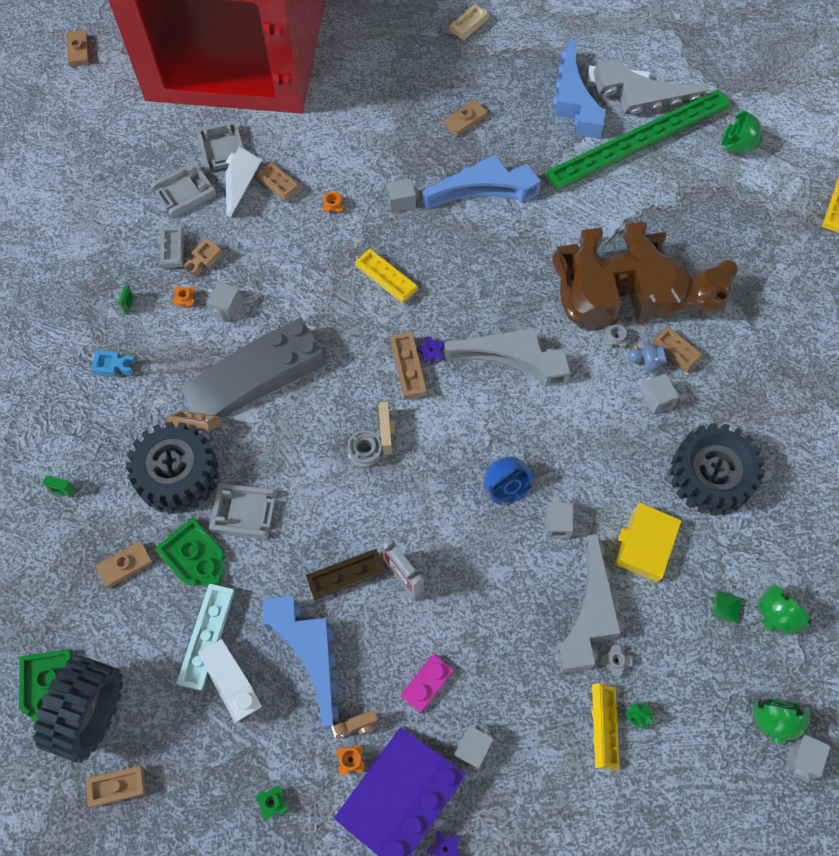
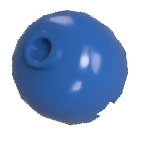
M507 456L494 461L488 467L485 473L484 485L494 503L503 505L502 502L509 500L511 504L522 499L531 490L530 483L532 480H535V477L524 461L516 457Z

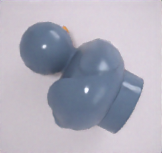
M648 343L644 345L642 350L635 345L628 352V359L632 363H639L644 358L646 365L644 370L646 372H657L663 364L668 363L663 345L657 347L655 344Z

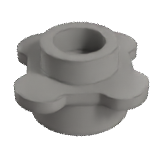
M618 324L607 326L605 328V333L607 334L605 344L608 346L619 345L620 347H625L628 343L626 340L628 330Z
M613 645L611 651L607 655H602L600 659L601 664L606 666L615 677L621 676L622 670L632 665V658L626 656L621 651L619 645ZM615 658H617V659L619 660L618 663H615V662H614V659H615Z

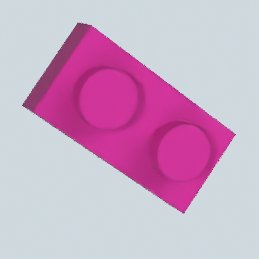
M432 654L400 697L419 713H422L454 670Z

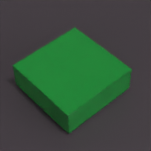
M48 475L44 478L43 484L51 493L67 497L74 496L76 488L69 481Z

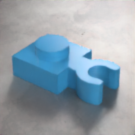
M96 350L91 372L94 375L115 377L117 371H121L125 375H132V369L125 366L129 363L135 364L136 361L134 357L129 355L121 358L119 352Z

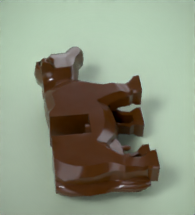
M647 222L625 225L623 238L630 253H618L608 259L599 257L597 248L601 245L603 231L602 228H593L581 231L580 249L578 244L558 246L557 251L553 255V266L561 278L560 296L564 312L568 319L574 322L580 329L591 331L616 325L621 306L619 297L626 294L631 296L637 324H642L654 318L676 316L677 314L699 309L700 319H705L709 313L714 315L720 314L726 308L732 281L737 274L738 267L735 262L724 260L718 266L693 276L677 259L664 253L662 247L667 237L666 232L646 234Z

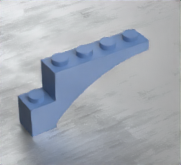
M568 41L567 49L562 51L561 61H564V64L560 63L558 76H562V78L557 79L555 91L559 93L554 94L552 107H556L555 116L575 119L573 126H577L576 135L600 139L606 109L601 108L585 88L576 64V41Z
M496 155L463 169L453 176L445 178L435 185L427 187L423 190V205L428 210L452 200L481 196L510 198L523 203L539 194L541 181L527 163L520 167H515L508 172Z
M294 596L262 599L263 625L267 630H273L303 662L316 691L322 727L324 730L331 729V726L335 725V721H339L338 704L334 705L333 694L338 693L337 679L332 678L331 668L336 667L335 652H330L329 643L334 641L333 626H328L326 618L297 621V619L302 618L301 605L300 603L296 604Z

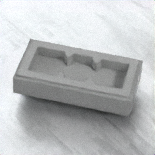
M182 226L160 228L161 268L184 267V230Z

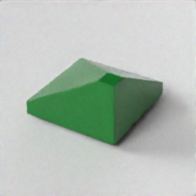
M125 284L121 290L118 301L124 315L129 314L135 299L128 284Z
M717 591L711 616L737 624L742 599Z

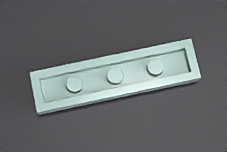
M209 584L176 683L178 686L204 692L209 673L198 652L220 640L235 594L234 589Z

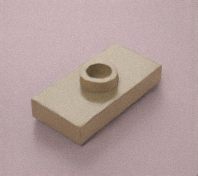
M474 4L449 25V31L465 40L489 19V13Z
M379 402L382 454L390 455L392 454L391 435H395L394 421H389L388 402Z

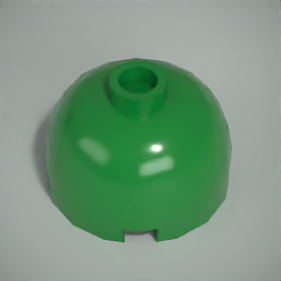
M744 110L734 117L738 120L734 125L729 124L721 142V145H725L722 149L734 155H745L754 148L756 149L762 142V125L753 114Z
M773 583L765 590L759 601V611L764 617L761 622L772 633L775 630L784 635L800 633L813 620L792 598H789L786 594L784 595V591Z
M762 698L754 699L753 712L755 723L763 734L771 737V742L787 745L788 740H796L802 737L808 730L811 718V709L809 707H806L803 711L800 710L801 704L769 699L770 704L761 703Z

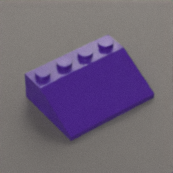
M400 727L333 819L378 856H411L466 775L444 757Z

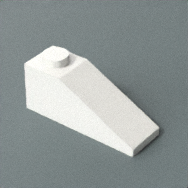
M240 146L236 153H230L226 161L229 164L226 170L227 216L230 218L262 159Z
M222 639L198 652L235 723L262 707L251 685Z

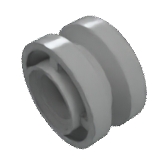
M368 430L354 433L348 441L349 460L360 468H369L375 465L381 455L382 445L379 437ZM368 446L371 450L367 453H362L358 448Z

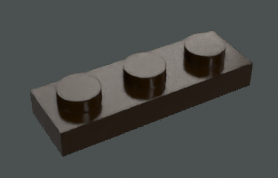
M376 548L305 576L315 601L384 575L386 572Z

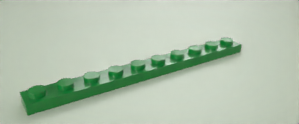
M718 89L547 170L546 176L558 191L729 109L731 102Z

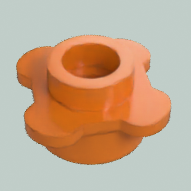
M337 192L325 194L323 196V211H343V195Z
M178 286L174 289L175 298L172 300L173 305L188 308L194 304V294L196 293L194 287L182 288Z
M354 745L353 748L346 749L341 747L337 750L336 755L340 762L338 770L342 775H347L352 771L361 773L365 769L361 756L363 748L360 745ZM350 757L353 758V762L351 763L348 761Z

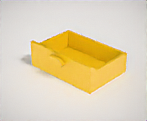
M639 503L633 509L627 528L622 527L618 541L622 543L613 566L622 567L656 583L663 578L681 520Z

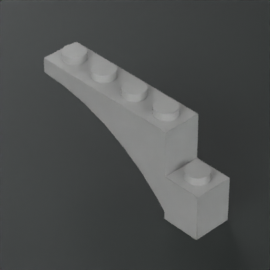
M618 59L600 62L593 71L598 94L606 93V95H612L618 92L624 114L631 113L635 115L646 109L654 111L665 105L674 107L685 101L690 103L701 98L707 91L706 83L671 84L646 78L621 65Z
M522 328L509 333L498 332L484 337L478 335L471 339H454L444 343L446 362L457 360L494 362L523 371L543 382L545 387L568 383L570 370L564 349L556 350L552 348L541 352L535 328Z
M597 534L587 535L584 541L587 578L580 613L568 637L564 642H560L556 646L561 674L592 669L595 661L598 660L595 645H591V643L616 639L620 634V630H622L621 617L616 615L614 605H616V595L614 590H610L608 583L611 579L610 570L607 565L604 566V545L602 541L599 542Z

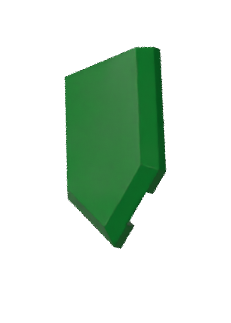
M194 517L155 548V551L185 585L209 586V584L221 586L225 552Z
M72 648L19 656V710L35 723L39 720V717H36L38 709L43 706L42 698L44 694H48L50 690L49 684L52 679L56 680L59 669L61 667L65 668V663L69 659L73 660Z

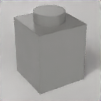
M411 178L386 183V194L391 213L416 208V199H419L417 186L413 187Z
M221 282L217 283L207 302L209 311L214 318L232 321L242 302L239 288Z
M666 373L660 376L652 375L648 377L641 389V393L653 415L674 407L679 398Z
M560 499L548 502L545 510V538L570 539L573 533V503H566L565 500Z
M477 724L475 728L469 725L454 754V759L478 771L494 739L489 736L491 732Z
M804 734L793 741L785 768L794 771L793 775L804 781L820 778L830 745Z

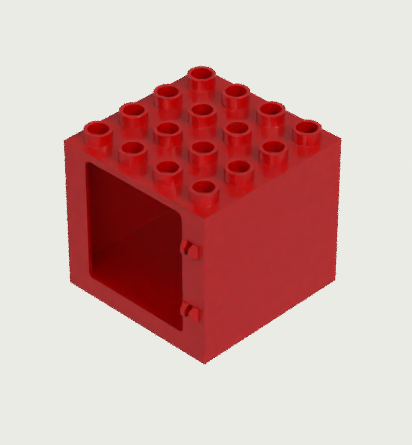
M109 0L145 101L303 114L325 0Z

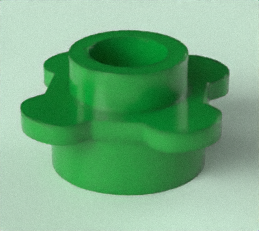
M636 702L630 706V710L627 709L625 711L629 721L638 728L646 730L648 724L652 725L654 722L652 710L643 703Z
M274 786L268 792L261 791L257 794L256 801L260 803V815L262 818L270 819L272 815L283 814L287 810V804L282 797L283 790L281 787ZM270 800H274L273 805L269 804Z

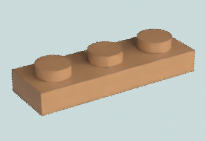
M407 332L391 335L390 342L404 400L426 396L427 390L413 333Z

